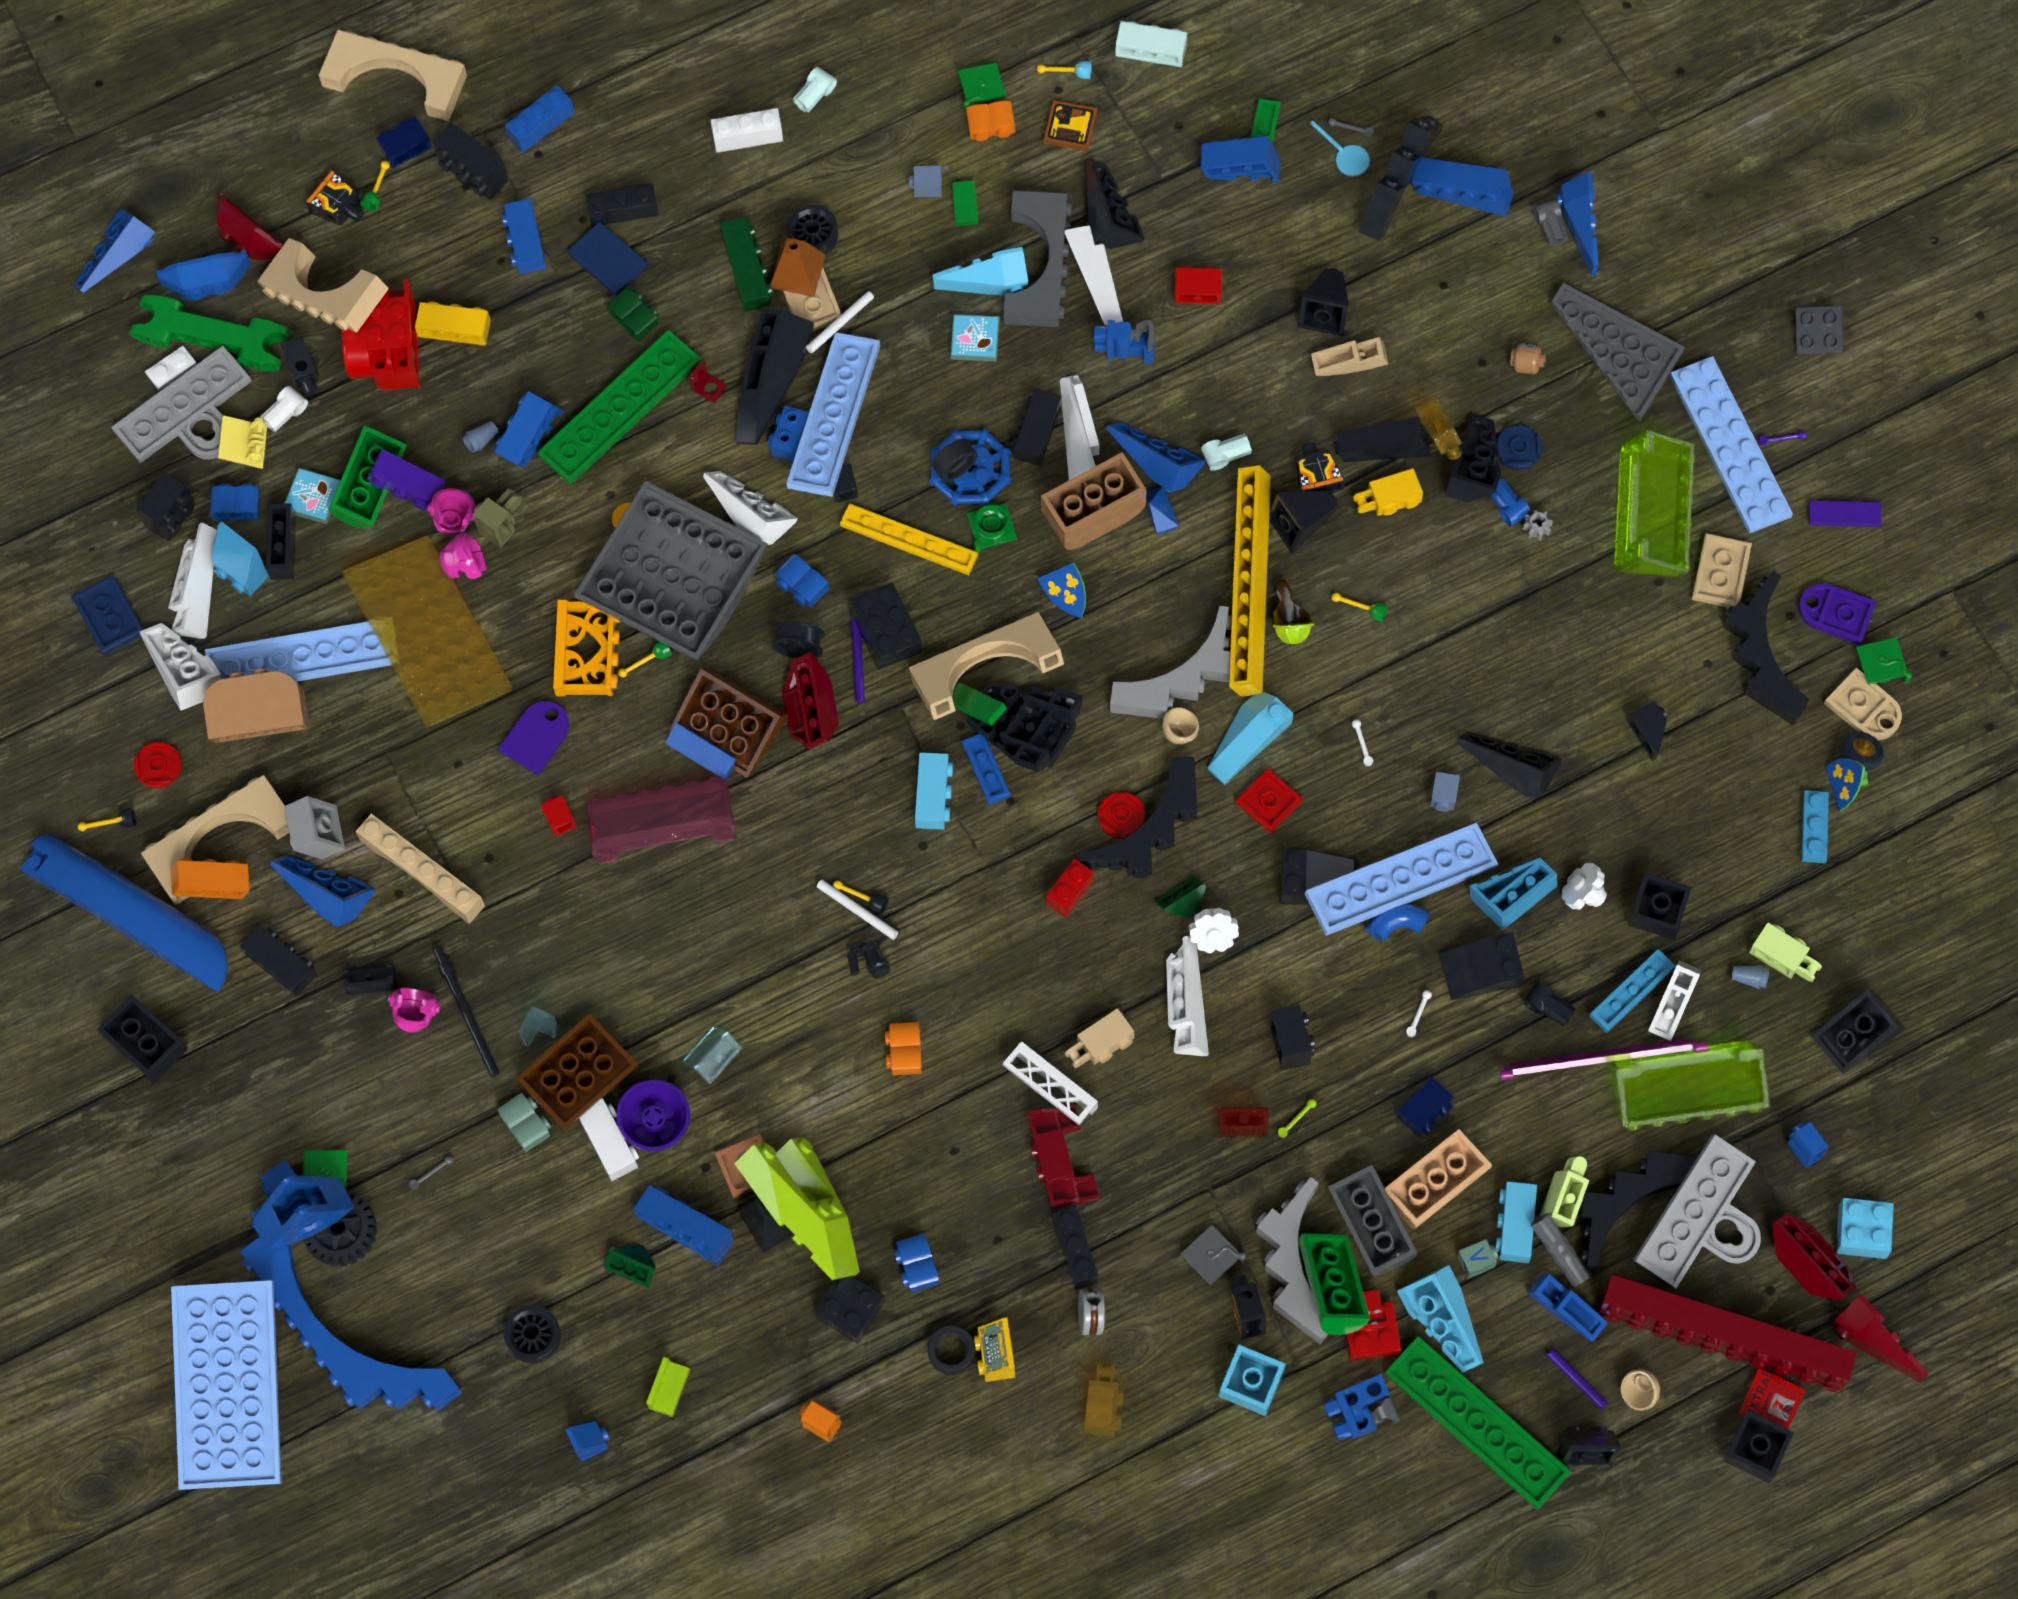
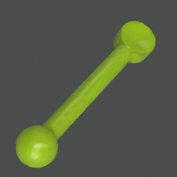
M1309 1099L1307 1106L1285 1128L1281 1127L1278 1130L1279 1137H1287L1288 1130L1310 1108L1316 1107L1317 1101Z

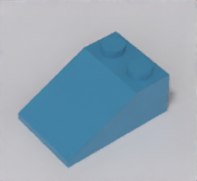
M220 522L211 559L215 567L214 572L221 579L225 580L227 578L230 580L232 587L239 593L244 591L247 595L251 596L269 575L257 549L223 522Z

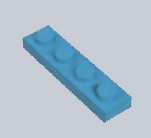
M1658 949L1590 1013L1589 1017L1608 1033L1675 969L1676 965Z

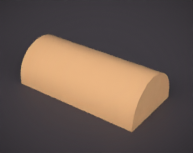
M1458 1129L1388 1185L1385 1190L1398 1216L1409 1227L1416 1229L1492 1167V1164Z

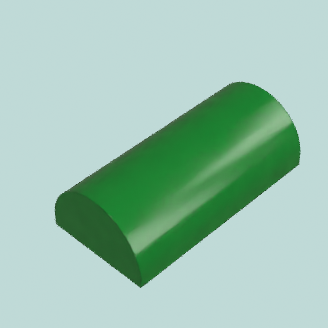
M364 425L329 506V512L335 518L350 526L361 529L372 528L388 490L374 487L370 481L366 480L382 449L402 458L407 445Z
M1302 1234L1299 1238V1245L1322 1331L1330 1335H1345L1361 1329L1368 1323L1370 1317L1348 1235Z

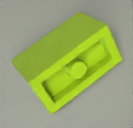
M664 1356L647 1400L648 1408L673 1417L690 1368L670 1362V1359Z

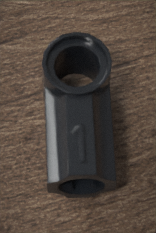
M1540 981L1535 983L1523 1000L1524 1005L1537 1014L1543 1013L1562 1027L1567 1024L1576 1008L1556 996L1555 992L1548 985Z

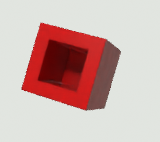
M562 795L550 797L545 800L544 804L540 805L555 837L577 827Z

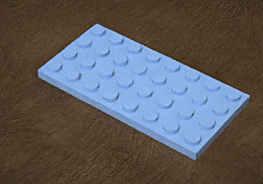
M274 1280L171 1286L179 1490L282 1483Z

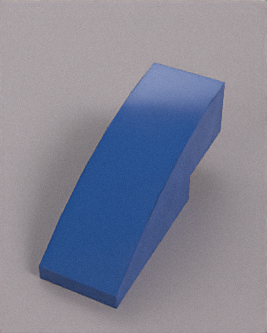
M1542 1274L1527 1293L1552 1315L1591 1342L1597 1338L1608 1323L1572 1290L1564 1288L1550 1274Z

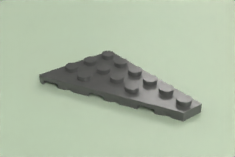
M1563 283L1553 298L1551 305L1634 417L1641 421L1684 352L1685 347Z

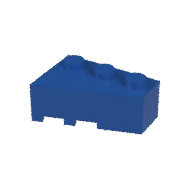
M1255 136L1249 139L1235 138L1231 141L1222 142L1211 141L1210 143L1202 144L1201 169L1207 179L1236 180V176L1251 177V181H1258V177L1272 178V182H1279L1280 156L1268 136Z
M529 391L520 399L519 409L509 419L507 423L508 428L504 436L502 435L498 439L495 453L522 468L527 466L539 449L540 444L538 442L544 432L549 434L553 429L550 424L556 415L561 417L565 412Z

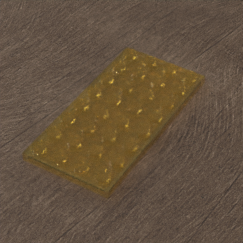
M428 535L342 571L345 581L426 728L512 691V685L454 581L442 570L440 556Z

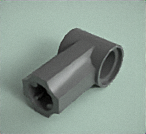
M1554 199L1534 205L1533 213L1538 225H1541L1548 245L1556 247L1566 242L1568 235L1561 220L1562 214L1558 201Z

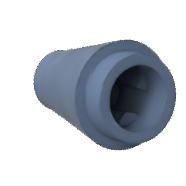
M490 421L466 432L463 442L471 452L481 451L498 433V429Z
M1763 965L1734 966L1732 980L1757 989L1767 987L1769 969L1764 968Z

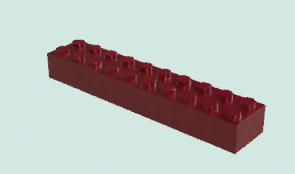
M1615 1275L1611 1276L1606 1286L1599 1310V1315H1602L1606 1321L1613 1323L1621 1321L1627 1323V1326L1631 1329L1641 1331L1643 1328L1652 1331V1335L1656 1337L1666 1338L1668 1336L1676 1339V1342L1681 1345L1691 1346L1693 1344L1700 1346V1349L1704 1352L1711 1354L1719 1352L1725 1354V1358L1729 1360L1739 1361L1741 1359L1750 1362L1749 1365L1754 1368L1764 1369L1766 1367L1774 1370L1776 1375L1783 1377L1791 1375L1797 1377L1801 1383L1808 1385L1816 1383L1822 1385L1824 1390L1834 1393L1842 1391L1850 1381L1857 1356L1855 1351Z

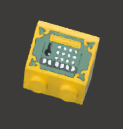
M1002 1318L978 1327L979 1335L974 1336L976 1351L981 1350L982 1360H977L979 1375H985V1382L1015 1378L1008 1319Z

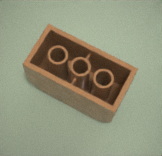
M1123 452L1041 495V511L1067 550L1082 547L1127 523L1137 516L1146 505V488Z
M268 669L254 670L253 675H244V672L230 674V678L214 682L207 689L203 699L208 739L214 743L310 729L303 688L289 675L277 671L271 672Z

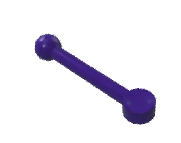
M1800 431L1797 434L1770 438L1761 436L1758 443L1761 446H1765L1768 442L1795 438L1804 440L1807 437V433Z

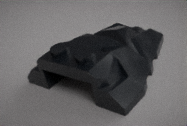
M988 684L983 694L1002 702L1007 709L992 726L970 715L966 718V723L1015 764L1035 772L1043 771L1045 767H1053L1075 732L1077 726L1075 720L1080 713L1083 696L1062 688H1054V692L1041 691L1040 687H1032V690H1020L1017 685Z

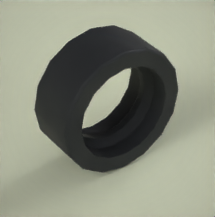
M959 439L948 444L936 455L932 462V467L944 482L953 481L966 473L974 465L978 454L966 439Z
M947 1325L939 1328L932 1334L928 1342V1356L931 1364L937 1371L945 1375H957L965 1372L972 1365L975 1359V1344L972 1336L966 1329L956 1325ZM948 1336H956L962 1339L966 1345L964 1359L954 1365L942 1362L937 1354L939 1342Z

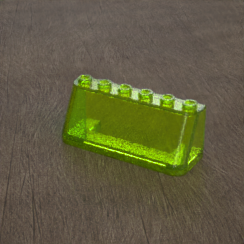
M1649 430L1642 432L1624 444L1620 454L1615 546V569L1617 571L1628 574L1677 578L1688 574L1690 568L1689 549L1691 546L1690 527L1692 524L1691 506L1693 503L1692 484L1694 481L1693 463L1695 460L1694 444Z
M1745 1041L1709 1046L1708 1051L1695 1053V1050L1609 1063L1620 1123L1627 1130L1641 1129V1125L1651 1124L1652 1127H1660L1666 1125L1665 1122L1668 1121L1686 1123L1690 1121V1118L1695 1117L1707 1120L1714 1118L1716 1114L1724 1113V1116H1735L1739 1114L1738 1111L1743 1110L1755 1113L1763 1111V1107H1770L1763 1048L1755 1042Z

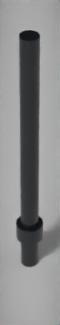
M437 947L432 951L439 964L438 970L442 978H445L490 1077H496L500 1073L454 976L455 970L452 963L447 961L442 948Z

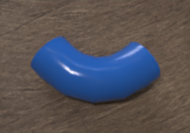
M1411 904L1400 905L1373 917L1365 927V931L1375 939L1383 942L1398 928H1408L1419 934L1431 913Z

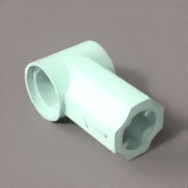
M820 67L814 68L808 76L807 83L793 98L794 103L802 111L810 112L823 95L827 96L833 91L837 79Z
M1245 434L1222 442L1220 440H1212L1201 448L1212 471L1225 467L1229 461L1251 454L1250 443Z

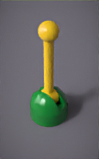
M388 161L381 163V171L373 191L365 193L360 204L366 210H378L380 197L377 191L385 171L390 167Z
M1339 593L1332 595L1334 602L1341 601L1368 610L1371 618L1375 621L1382 623L1388 611L1387 604L1376 602L1368 606L1341 597Z
M658 641L653 646L652 654L626 669H619L618 675L624 678L628 672L656 657L663 660L672 656V653L666 644Z

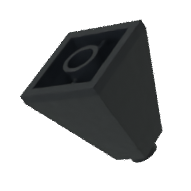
M1325 268L1303 293L1298 323L1299 328L1338 336L1344 335L1349 301L1343 272L1335 268Z
M1328 491L1280 492L1277 494L1269 511V521L1291 554H1293L1334 514L1338 507V500L1334 495H1330Z
M759 1198L738 1210L739 1215L762 1253L794 1235L785 1224L780 1226Z

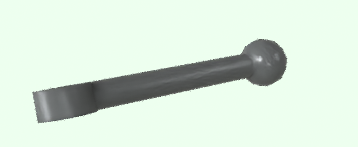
M1335 118L1328 120V124L1331 127L1336 125L1365 133L1367 137L1374 135L1372 127L1365 129L1336 121Z
M450 1155L446 1156L443 1162L419 1179L411 1180L409 1187L412 1190L418 1189L421 1182L445 1165H451L454 1161L453 1157Z

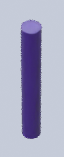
M1554 1349L1547 1355L1601 1410L1608 1404Z

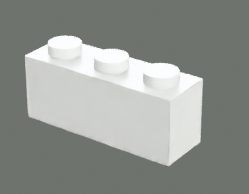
M778 108L711 120L716 153L783 141Z
M601 1099L579 1119L611 1181H614L637 1169L638 1166L635 1160L639 1159L633 1145L627 1146L625 1138L613 1118L617 1117L611 1103L606 1105L604 1100Z

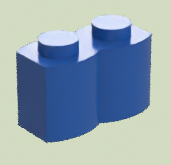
M222 483L212 487L210 509L212 519L219 521L236 519L244 521L259 520L261 502L259 487L250 483H245L238 487Z
M795 554L775 573L776 585L782 591L786 592L788 590L794 595L793 599L800 606L806 605L811 608L829 590L827 580Z
M1805 1122L1800 1123L1793 1128V1133L1788 1136L1790 1141L1787 1145L1805 1168L1820 1160L1830 1147L1812 1122L1808 1124Z
M925 1233L896 1242L898 1249L893 1251L897 1264L903 1263L905 1272L901 1273L904 1287L910 1286L911 1292H915L940 1284Z

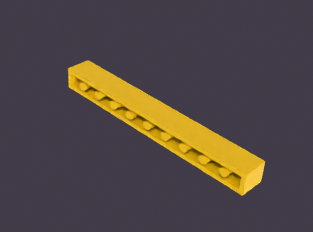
M1260 465L1238 468L1229 687L1239 696L1263 693L1271 476Z

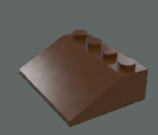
M709 667L700 669L669 731H672L675 723H681L738 758L732 769L749 778L778 737L789 714Z
M589 1013L516 1077V1080L521 1089L566 1131L639 1065Z

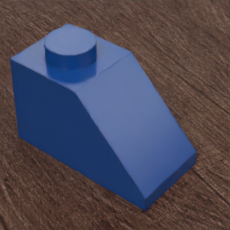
M596 1421L565 1429L581 1462L609 1449L606 1441L610 1440L604 1426L599 1428Z

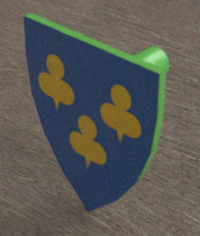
M1074 562L1038 578L1042 589L1058 608L1080 619L1083 617L1086 607V591L1081 574Z
M1849 758L1838 759L1826 767L1838 810L1842 811L1854 801L1860 787L1867 786V771L1861 763Z

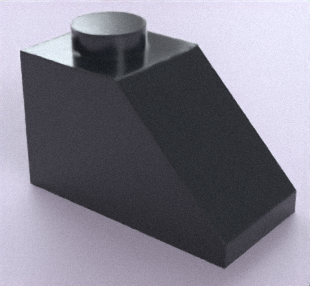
M1653 701L1631 713L1627 721L1652 761L1656 760L1659 754L1667 723L1665 710L1661 706L1658 707L1656 702Z

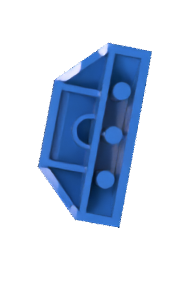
M246 251L220 253L176 263L156 271L161 286L186 300H200L205 296L222 295L227 291L233 290L249 269L251 263Z

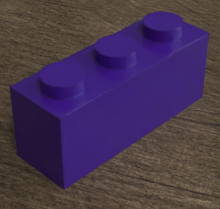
M383 449L377 455L366 479L374 487L386 489L392 492V495L396 498L406 499L421 510L427 509L435 493L442 490L445 480Z

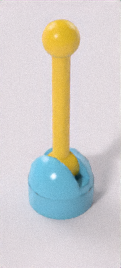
M1081 61L1075 67H1045L1043 64L1037 66L1039 73H1044L1045 71L1075 72L1081 79H1091V61Z

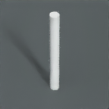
M869 291L866 292L806 346L807 351L813 353L865 307L874 298L873 294Z
M824 880L819 881L817 884L818 889L892 940L897 937L898 931Z

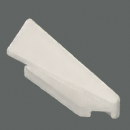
M1090 225L1065 230L1066 238L1104 324L1108 326V320H1115V324L1123 322L1104 244L1094 245Z
M1078 374L1064 377L1060 380L1069 480L1094 468L1093 456L1099 455L1098 438L1083 383L1079 380Z
M204 523L199 524L196 539H188L184 545L168 607L177 612L171 630L179 636L204 639L207 636L214 569L211 559L217 534L216 529Z
M1184 936L1182 938V946L1176 954L1171 953L1166 960L1168 1024L1173 1030L1176 1029L1174 1052L1176 1054L1208 1056L1197 945L1191 942L1188 936Z

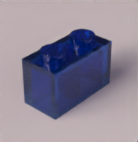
M416 117L405 120L399 126L392 130H386L376 137L379 148L392 169L432 148L428 135Z
M1432 1077L1398 1111L1397 1118L1419 1138L1423 1133L1427 1135L1436 1126L1434 1121L1440 1115L1444 1118L1452 1110L1453 1106L1451 1104L1454 1097Z

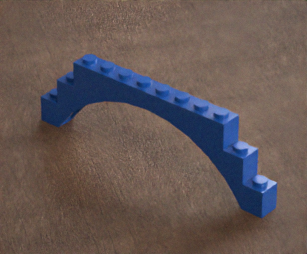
M283 1160L260 1177L265 1184L261 1188L270 1197L284 1179L297 1175L287 1162ZM263 1205L250 1214L253 1219L258 1214ZM252 1223L251 1225H252V1226L254 1227V1229L257 1231V1229H256L254 1223ZM259 1237L240 1251L244 1256L241 1262L249 1273L254 1270L259 1276L255 1281L274 1280V1306L278 1311L282 1308L287 1313L284 1319L292 1330L297 1327L302 1333L298 1338L307 1349L312 1346L316 1352L313 1358L321 1368L325 1365L331 1372L327 1376L335 1387L341 1385L345 1390L342 1396L350 1407L355 1404L360 1410L381 1393L385 1392L381 1397L389 1407L395 1405L399 1411L421 1393H424L420 1397L427 1407L434 1406L439 1411L462 1393L444 1368L409 1369L381 1363L355 1352L332 1336L315 1317L303 1297L295 1274L291 1244L266 1250Z

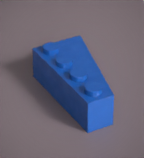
M1422 158L1412 179L1415 192L1420 195L1430 196L1507 217L1514 194L1508 172L1505 169Z
M649 1185L633 1209L635 1216L714 1265L719 1266L734 1243L731 1230L713 1221L702 1212L693 1210L684 1201L673 1199L663 1188L657 1186L655 1189Z

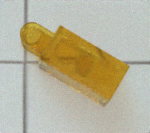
M1436 397L1417 406L1415 409L1441 455L1446 453L1451 460L1458 459L1461 456V450L1458 445L1462 444Z
M1097 1363L1096 1381L1089 1380L1084 1435L1115 1438V1430L1120 1431L1122 1416L1117 1415V1407L1123 1406L1124 1391H1120L1119 1383L1114 1382L1115 1365L1103 1367ZM1100 1376L1110 1377V1382L1100 1381Z

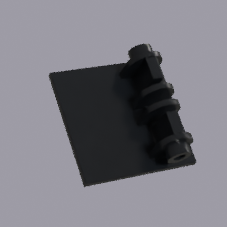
M1842 306L1796 308V315L1793 316V322L1796 324V354L1843 352Z

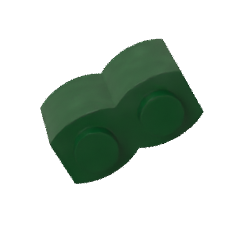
M627 287L606 304L607 310L636 341H639L659 325L658 313L651 305L647 307L642 303L643 298L636 290L631 291Z

